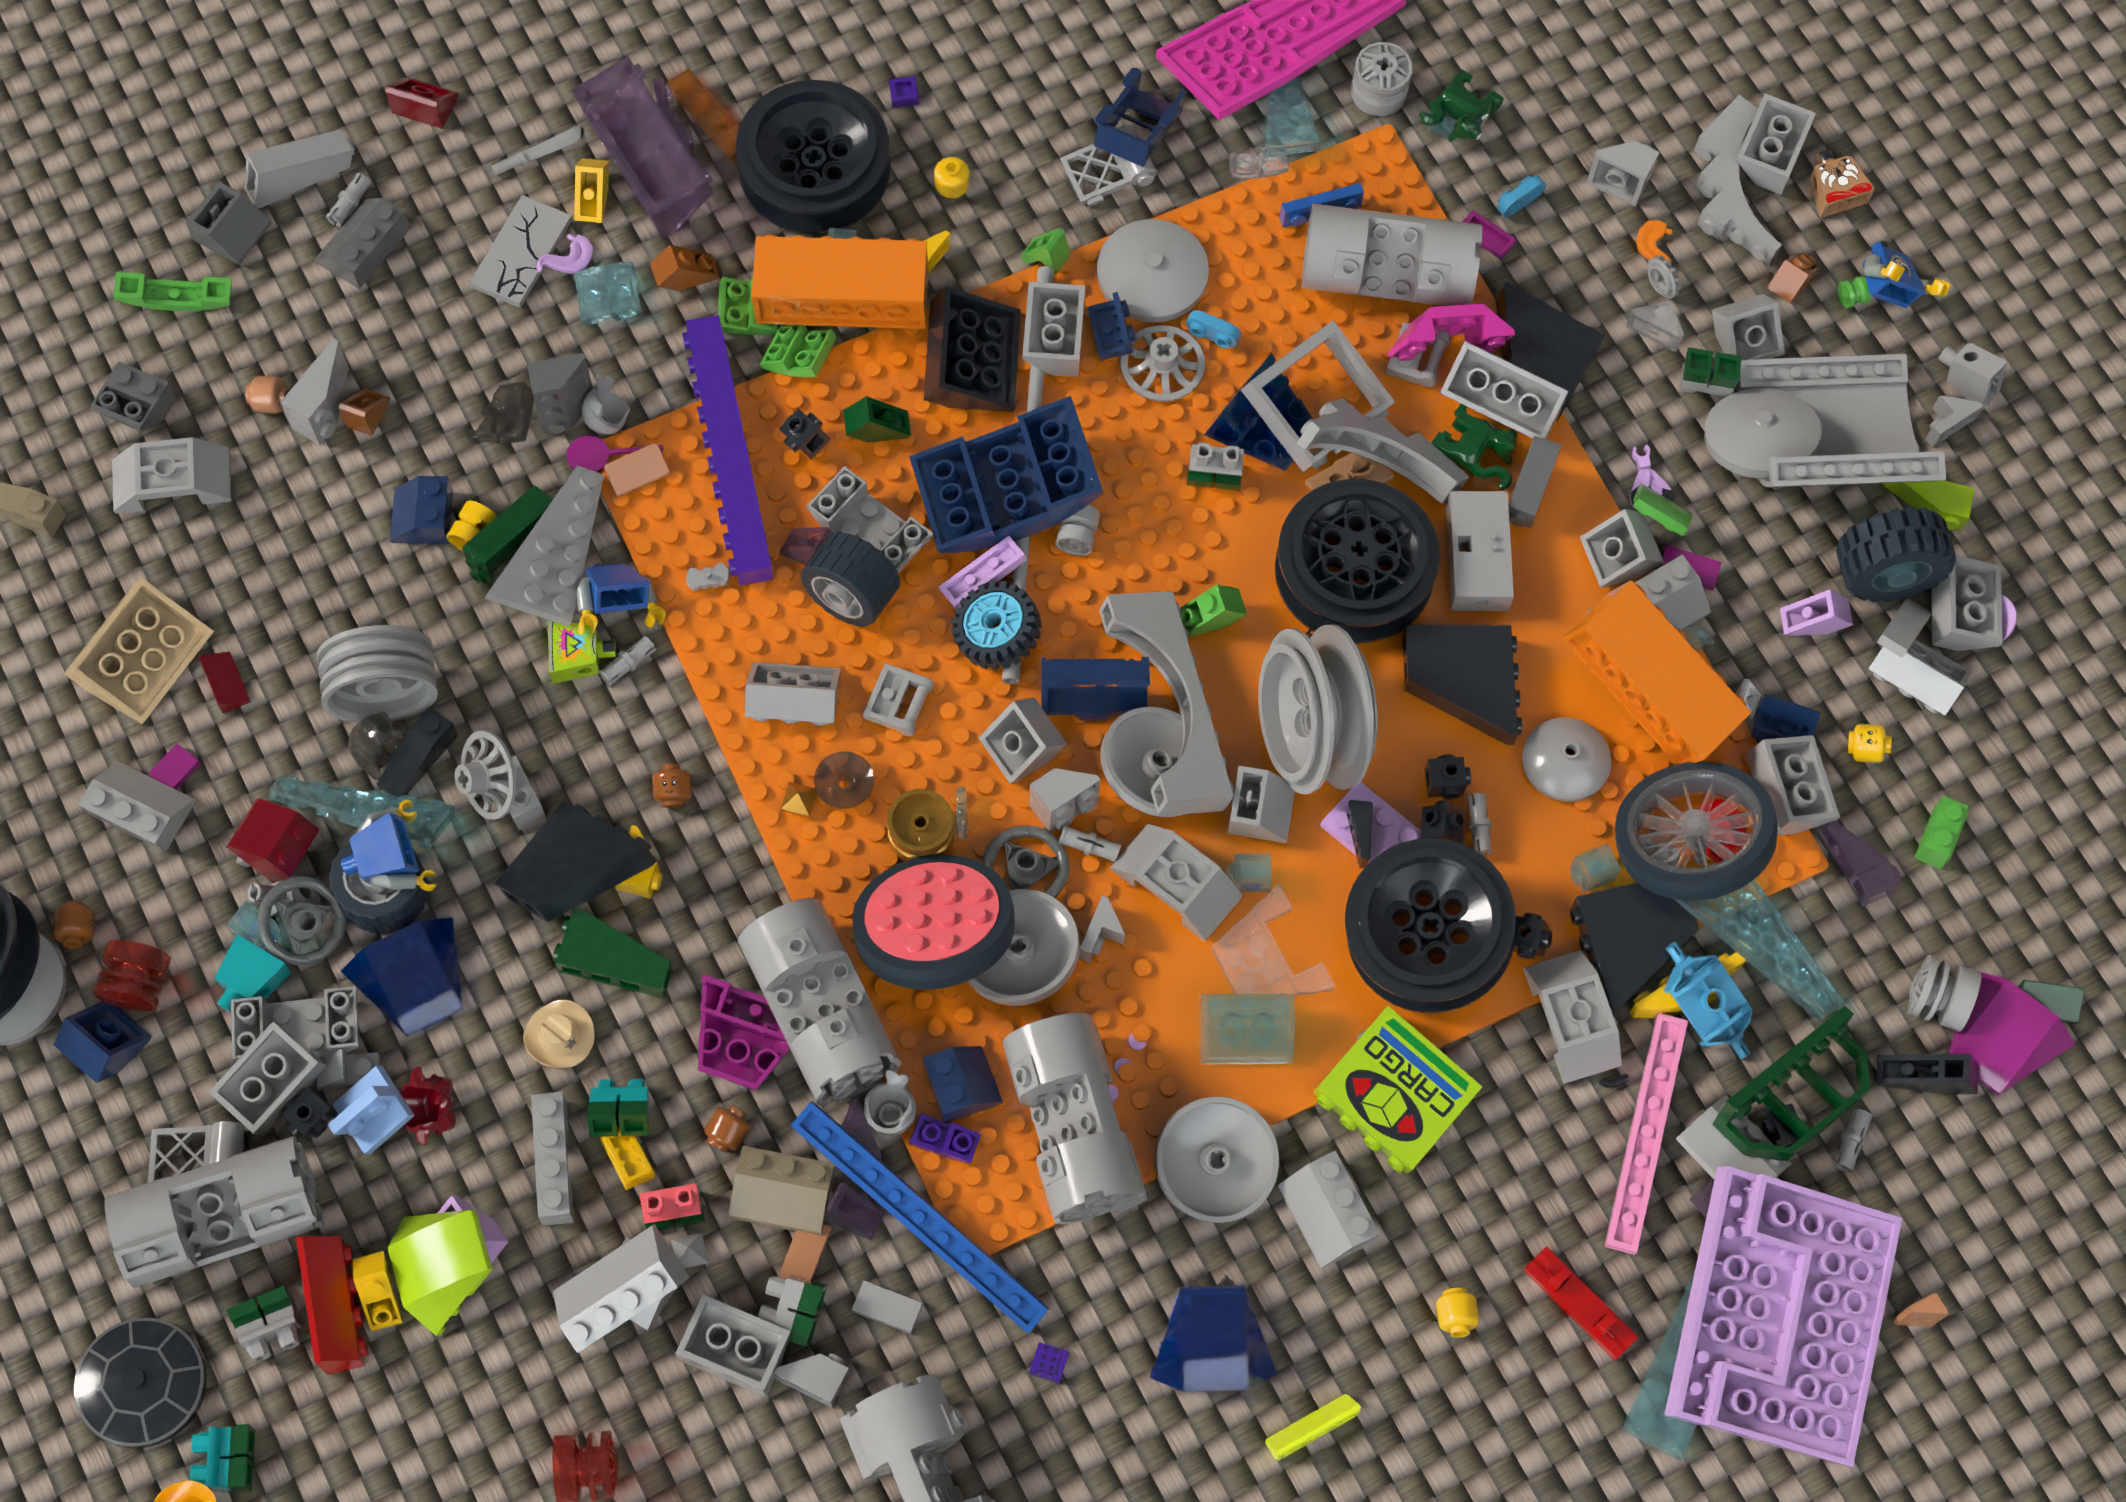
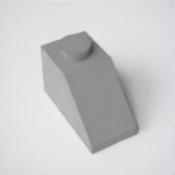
M830 1353L828 1357L817 1354L777 1367L774 1376L776 1380L833 1408L850 1375V1371L845 1366L847 1362L844 1359Z

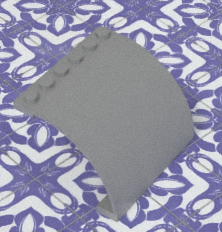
M1907 354L1741 360L1738 391L1753 388H1770L1791 393L1803 399L1814 409L1820 419L1822 428L1821 443L1815 456L1771 457L1769 459L1770 478H1757L1760 483L1765 487H1796L1946 480L1945 451L1920 452L1916 443L1907 395Z

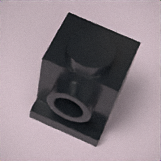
M1787 1104L1786 1106L1797 1115L1793 1104ZM1768 1107L1763 1109L1765 1116L1762 1118L1764 1121L1762 1122V1128L1767 1139L1772 1140L1773 1145L1791 1147L1800 1139Z

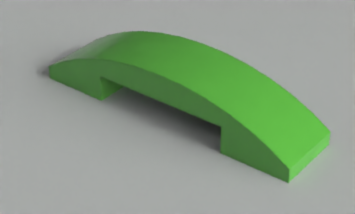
M116 272L113 298L130 305L158 310L201 311L217 309L230 305L232 278L203 276L202 282L147 279L144 273Z

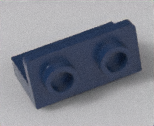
M1118 292L1112 293L1114 300L1088 307L1100 361L1133 353L1131 342H1135L1136 338L1133 326H1127L1125 318L1130 316L1127 301H1121Z
M1765 694L1755 714L1751 737L1762 741L1764 739L1814 736L1815 727L1821 713Z

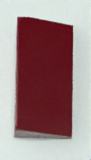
M230 651L199 657L214 697L223 714L251 703Z

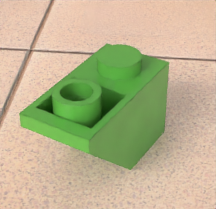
M1218 584L1180 608L1183 627L1188 632V637L1227 628L1247 615L1239 589Z

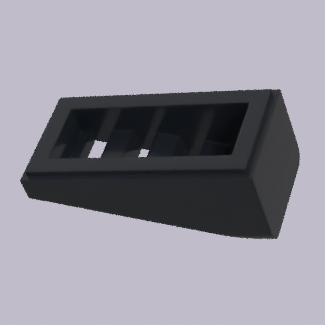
M1349 800L1346 814L1359 868H1365L1370 859L1373 804L1368 801Z

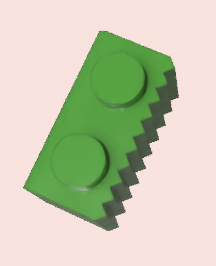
M1946 796L1942 797L1932 809L1933 812L1930 815L1931 817L1916 850L1917 853L1914 855L1915 858L1933 867L1942 869L1951 859L1970 807Z

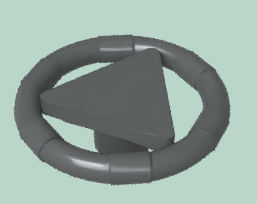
M1016 826L1001 832L988 845L982 864L993 870V863L998 851L1004 845L1011 890L1029 889L1059 866V871L1052 887L1044 892L1054 898L1064 889L1070 872L1069 857L1063 844H1059L1058 838L1052 833L1036 826ZM1024 837L1038 838L1050 847L1058 860L1008 841Z
M307 876L292 877L279 882L264 897L258 912V932L266 949L279 960L292 965H312L327 958L341 943L345 935L347 919L334 899L335 897L331 892L330 886L326 882ZM297 888H311L329 900L332 907L278 898L282 894ZM273 904L276 906L293 953L288 952L278 944L271 935L269 922ZM334 911L333 934L329 941L322 948L306 954H299Z

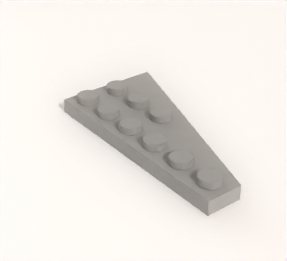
M578 465L576 466L484 599L565 626L571 624L577 601L576 591L582 578L604 479L603 474Z

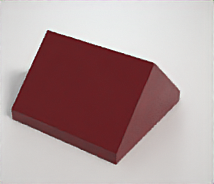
M409 77L386 86L385 90L392 114L443 129L459 93Z

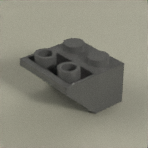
M219 181L186 222L194 241L238 265L241 264L272 224L242 193Z
M118 361L89 408L93 412L136 430L143 431L163 422L177 398L169 382Z

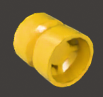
M467 501L458 515L460 521H455L447 533V540L463 551L462 547L492 522L497 515L488 507L478 502Z

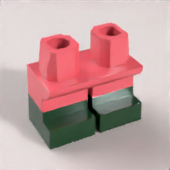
M696 1183L640 1193L645 1229L655 1224L659 1231L674 1228L673 1219H676L677 1227L705 1222L701 1191Z

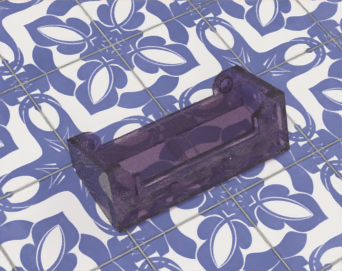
M627 56L571 91L586 119L662 239H665L672 235L713 194L709 184L713 179L705 166L699 168L649 92L643 81L647 76L640 64L634 65Z

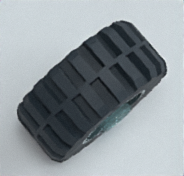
M1906 507V509L1901 510L1896 508L1886 513L1874 514L1869 519L1864 518L1859 521L1858 525H1852L1847 530V533H1843L1836 547L1845 587L1853 596L1863 601L1868 599L1871 602H1892L1895 599L1901 598L1903 600L1915 594H1922L1925 590L1938 586L1940 581L1948 578V573H1952L1956 562V554L1945 519L1927 508L1916 509L1915 507Z

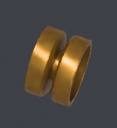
M928 789L907 791L894 800L888 811V839L892 850L900 859L907 861L923 856L946 855L953 844L954 817L950 804L940 794Z

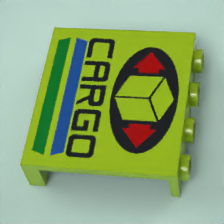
M1387 1006L1313 1093L1317 1096L1316 1101L1327 1111L1332 1109L1341 1117L1339 1121L1343 1126L1352 1132L1354 1130L1359 1132L1364 1137L1363 1142L1374 1152H1382L1388 1158L1387 1163L1399 1173L1403 1171L1408 1174L1475 1097L1482 1086L1392 1008Z

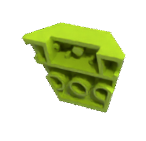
M476 1209L404 1217L387 1247L403 1308L436 1336L441 1335L445 1331V1323L451 1316H456L460 1312V1304L467 1296L474 1294L493 1270Z

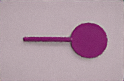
M586 435L578 437L570 444L566 457L569 466L573 470L578 465L599 472L608 463L609 455L630 454L644 447L608 450V446L602 439ZM658 445L660 451H662L664 447L662 445Z

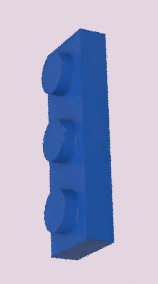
M1361 183L1282 203L1279 217L1282 226H1299L1309 221L1313 203L1353 209L1361 207L1364 195Z

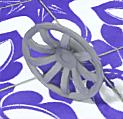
M1166 325L1152 326L1135 334L1136 341L1131 342L1132 346L1144 337L1150 349L1142 351L1133 348V353H1130L1131 356L1146 360L1131 368H1128V354L1121 356V372L1128 386L1140 396L1160 402L1174 401L1190 394L1202 380L1205 370L1204 354L1198 342L1187 332ZM1167 332V336L1153 340L1151 333ZM1174 334L1184 338L1188 343L1178 348L1175 341H1173ZM1194 348L1198 362H1189L1180 356ZM1178 366L1187 370H1197L1192 382H1189L1182 375ZM1150 368L1151 370L1146 380L1139 386L1131 375L1139 374ZM1169 373H1172L1178 383L1184 387L1183 389L1170 393ZM1157 374H1161L1163 394L1147 391Z
M482 730L471 734L466 740L461 755V765L457 766L455 770V783L458 790L462 794L467 795L474 809L481 816L491 820L503 818L510 811L515 799L516 776L512 758L503 741L493 732ZM477 739L481 742L480 752L473 745V742ZM488 740L494 743V748L486 757L489 748ZM469 751L473 756V760L471 763L466 764ZM501 752L505 764L489 769V766L498 758ZM508 772L509 785L493 780L491 777ZM492 789H497L507 794L505 803ZM479 795L484 800L483 808L475 800ZM491 799L497 805V812H490L492 808Z

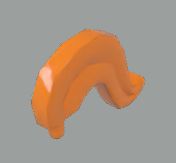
M1660 220L1647 221L1639 229L1635 241L1638 252L1647 260L1662 255L1665 260L1671 262L1672 266L1671 259L1657 247L1656 243L1663 239L1664 233L1672 235L1673 230L1666 228L1667 224Z

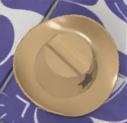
M558 1000L543 1006L530 1018L524 1031V1046L529 1055L542 1065L552 1068H570L582 1062L590 1053L594 1043V1026L591 1017L582 1006L573 1001Z

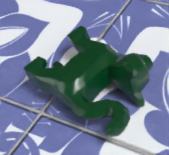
M1463 69L1453 77L1450 85L1441 95L1431 102L1430 109L1432 114L1423 111L1419 114L1420 120L1429 126H1436L1443 122L1444 114L1457 120L1453 132L1448 139L1449 142H1453L1457 138L1478 140L1482 134L1480 127L1484 125L1488 116L1492 117L1495 115L1504 100V97L1495 91L1482 99L1476 96L1478 92L1475 90L1473 92L1468 91L1464 84L1466 82L1469 83L1473 76Z
M1460 404L1454 412L1456 418L1452 423V427L1463 434L1459 441L1452 439L1451 433L1444 430L1443 433L1439 432L1431 444L1449 459L1453 460L1460 469L1470 471L1475 476L1483 479L1499 476L1501 481L1498 488L1500 490L1507 489L1512 483V476L1505 467L1495 465L1482 468L1479 463L1488 448H1491L1508 465H1511L1513 462L1511 456L1517 445V432L1513 429L1498 430L1488 421L1469 415L1467 413V406Z

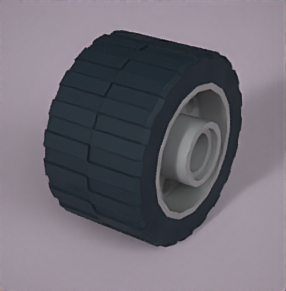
M846 532L829 534L801 573L803 586L818 605L835 618L855 626H870V624H873L900 587V578L892 562L868 541Z
M350 841L344 848L339 850L337 857L331 864V872H329L330 889L346 918L352 924H355L357 928L375 934L392 933V931L405 928L406 925L417 919L416 917L419 913H422L425 902L428 900V891L422 890L419 885H416L415 889L393 890L375 886L371 881L361 878L359 872L347 875L342 869L341 859L353 854ZM413 849L419 872L415 874L420 876L425 869L416 851ZM423 878V881L429 884L428 878Z

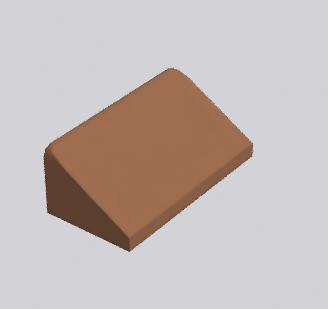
M657 443L650 444L604 465L606 476L618 498L670 475Z
M1933 1293L1906 1308L1893 1321L1895 1325L1932 1327L1949 1313L1937 1293Z

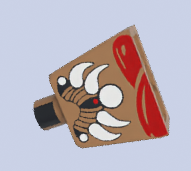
M1829 149L1816 154L1815 159L1818 165L1814 167L1809 183L1820 218L1868 204L1874 187L1852 157L1845 156L1834 159Z

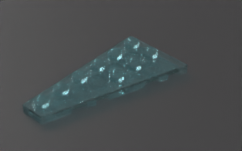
M294 776L279 777L270 787L269 799L299 809L310 806L316 808V814L324 817L332 813L340 816L339 822L358 828L370 813L390 807L398 809L402 801L410 800L413 802V807L405 809L404 812L411 813L417 811V818L413 822H405L410 839L420 841V848L430 850L454 818L455 806L447 805L441 800L422 801L416 800L411 795L397 797L387 795L386 792L380 790L367 792L357 790L356 787L348 785L341 787L330 786L324 781L305 782L299 781Z
M1738 855L1732 857L1731 859L1724 862L1715 869H1718L1733 862L1738 858ZM1755 879L1735 892L1714 899L1698 901L1674 899L1818 1021H1821L1845 1004Z

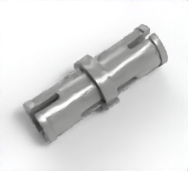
M357 173L345 191L339 193V199L326 215L327 220L333 225L336 224L337 227H341L349 213L359 206V200L371 186V181L366 176H361L360 173Z
M644 636L631 648L619 652L618 657L598 672L602 679L611 686L624 674L636 670L637 665L657 650L650 639Z
M1474 793L1475 798L1470 794L1467 796L1470 821L1467 824L1468 829L1472 833L1473 849L1483 856L1486 855L1485 851L1489 855L1493 850L1491 848L1489 830L1492 827V821L1488 819L1487 797L1484 793Z
M1064 825L1058 842L1059 844L1082 850L1084 855L1089 856V854L1111 860L1114 863L1121 848V844L1096 837V833L1090 832V834L1069 828Z
M1853 1109L1848 1128L1840 1137L1842 1143L1833 1164L1836 1169L1846 1173L1853 1172L1860 1149H1863L1866 1144L1864 1138L1873 1117L1869 1112L1862 1109Z

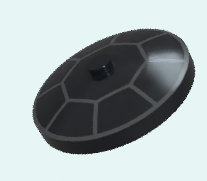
M136 1318L118 1323L100 1334L87 1348L79 1362L74 1381V1396L77 1409L90 1430L113 1445L132 1449L159 1445L179 1434L197 1414L203 1402L207 1386L205 1361L194 1340L172 1323L156 1318Z

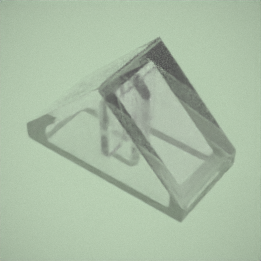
M1672 301L1634 308L1626 326L1674 352L1679 348L1684 335Z

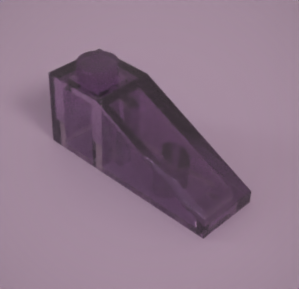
M1835 820L1823 824L1819 828V833L1863 907L1893 894L1902 882L1900 881L1901 877L1898 869L1893 864H1890L1886 856Z

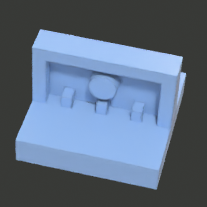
M375 1066L332 1104L339 1115L328 1126L334 1135H352L364 1154H371L415 1115L383 1066Z

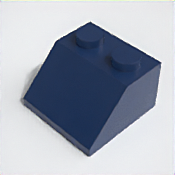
M418 476L395 488L390 534L391 543L449 544L446 535L451 525L453 489L448 476Z
M106 999L66 1017L53 1045L92 1080L99 1083L118 1074L151 1040L152 1036L110 999Z
M982 1046L952 1047L923 1058L924 1070L944 1123H950L1003 1104Z

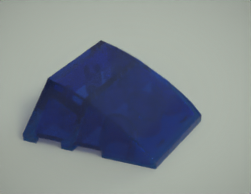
M1271 353L1233 395L1203 435L1227 446H1236L1239 449H1244L1245 454L1285 471L1294 461L1241 391L1250 381L1275 363L1276 359ZM1281 374L1262 389L1300 438L1302 427L1308 420L1313 418L1302 400L1296 397L1289 386L1290 381L1287 376Z
M453 917L422 920L364 947L341 970V973L376 1005L406 1037L463 1010Z
M1244 1285L1180 1287L1168 1321L1169 1325L1164 1340L1159 1347L1157 1360L1150 1372L1151 1379L1182 1392L1249 1390L1277 1374Z

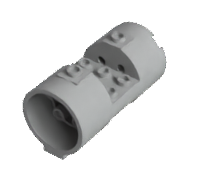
M1313 203L1306 238L1301 288L1397 299L1438 306L1470 305L1469 301H1473L1480 263V248L1478 245L1482 243V225Z
M806 898L784 904L762 915L742 931L738 937V943L818 1105L826 1106L828 1104L827 1100L835 1099L837 1104L845 1101L849 1103L866 1095L873 1087L883 1083L882 1078L888 1069L896 1071L899 1069L901 1060L819 899Z
M1085 1013L1057 1015L1035 1021L1007 1035L1002 1042L1019 1103L1029 1106L1031 1110L1032 1121L1035 1124L1042 1151L1037 1156L1036 1163L1050 1213L1055 1224H1074L1093 1220L1094 1216L1108 1212L1114 1214L1122 1210H1129L1147 1200L1131 1141L1128 1140L1126 1133L1121 1132L1107 1086L1113 1080L1097 1025L1093 1022L1092 1016Z
M296 1136L233 1155L231 1158L175 1176H168L107 1196L105 1198L106 1221L113 1245V1254L123 1279L127 1280L131 1287L137 1288L323 1227L324 1219L321 1203L315 1202L318 1200L315 1189L316 1183L301 1143L296 1144Z
M937 1375L919 1376L917 1378L918 1384L915 1385L913 1382L905 1384L901 1382L888 1387L856 1404L858 1412L855 1413L852 1410L847 1415L839 1418L863 1479L875 1480L883 1475L893 1473L904 1502H996L994 1499L991 1500L990 1496L982 1495L964 1500L959 1487H954L950 1477V1474H952L951 1465L948 1459L941 1455V1452L956 1444L964 1436L961 1428L964 1425V1421L958 1409L949 1405Z

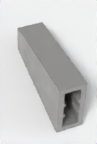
M339 129L249 152L246 159L244 189L252 204L258 209L350 168L352 155H354L353 143L350 139H346L342 130Z

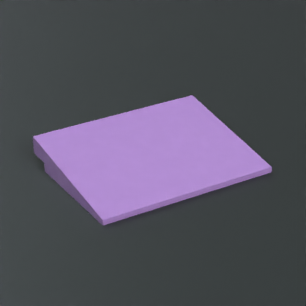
M1730 1166L1717 1167L1664 1416L1853 1467L1902 1218L1767 1175H1756Z

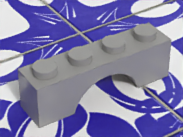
M563 1092L531 1095L538 1218L543 1226L574 1223L573 1192L567 1153V1136L569 1132L567 1100Z

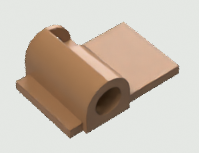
M1352 452L1335 461L1331 467L1306 479L1305 484L1311 490L1330 482L1344 479H1367L1388 485V481L1393 479V474L1383 464Z

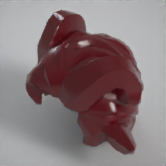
M421 1067L414 1068L411 1072L410 1082L401 1087L400 1094L415 1116L403 1126H405L406 1130L415 1132V1137L419 1144L426 1145L431 1132L440 1135L444 1131L455 1128L456 1117L451 1113L454 1099L450 1095L453 1083L451 1078L437 1076L436 1074H432L431 1078H426Z

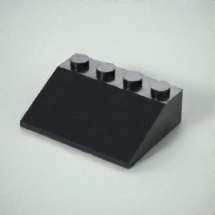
M945 286L930 300L923 400L948 408L1013 412L1016 399L1021 310Z

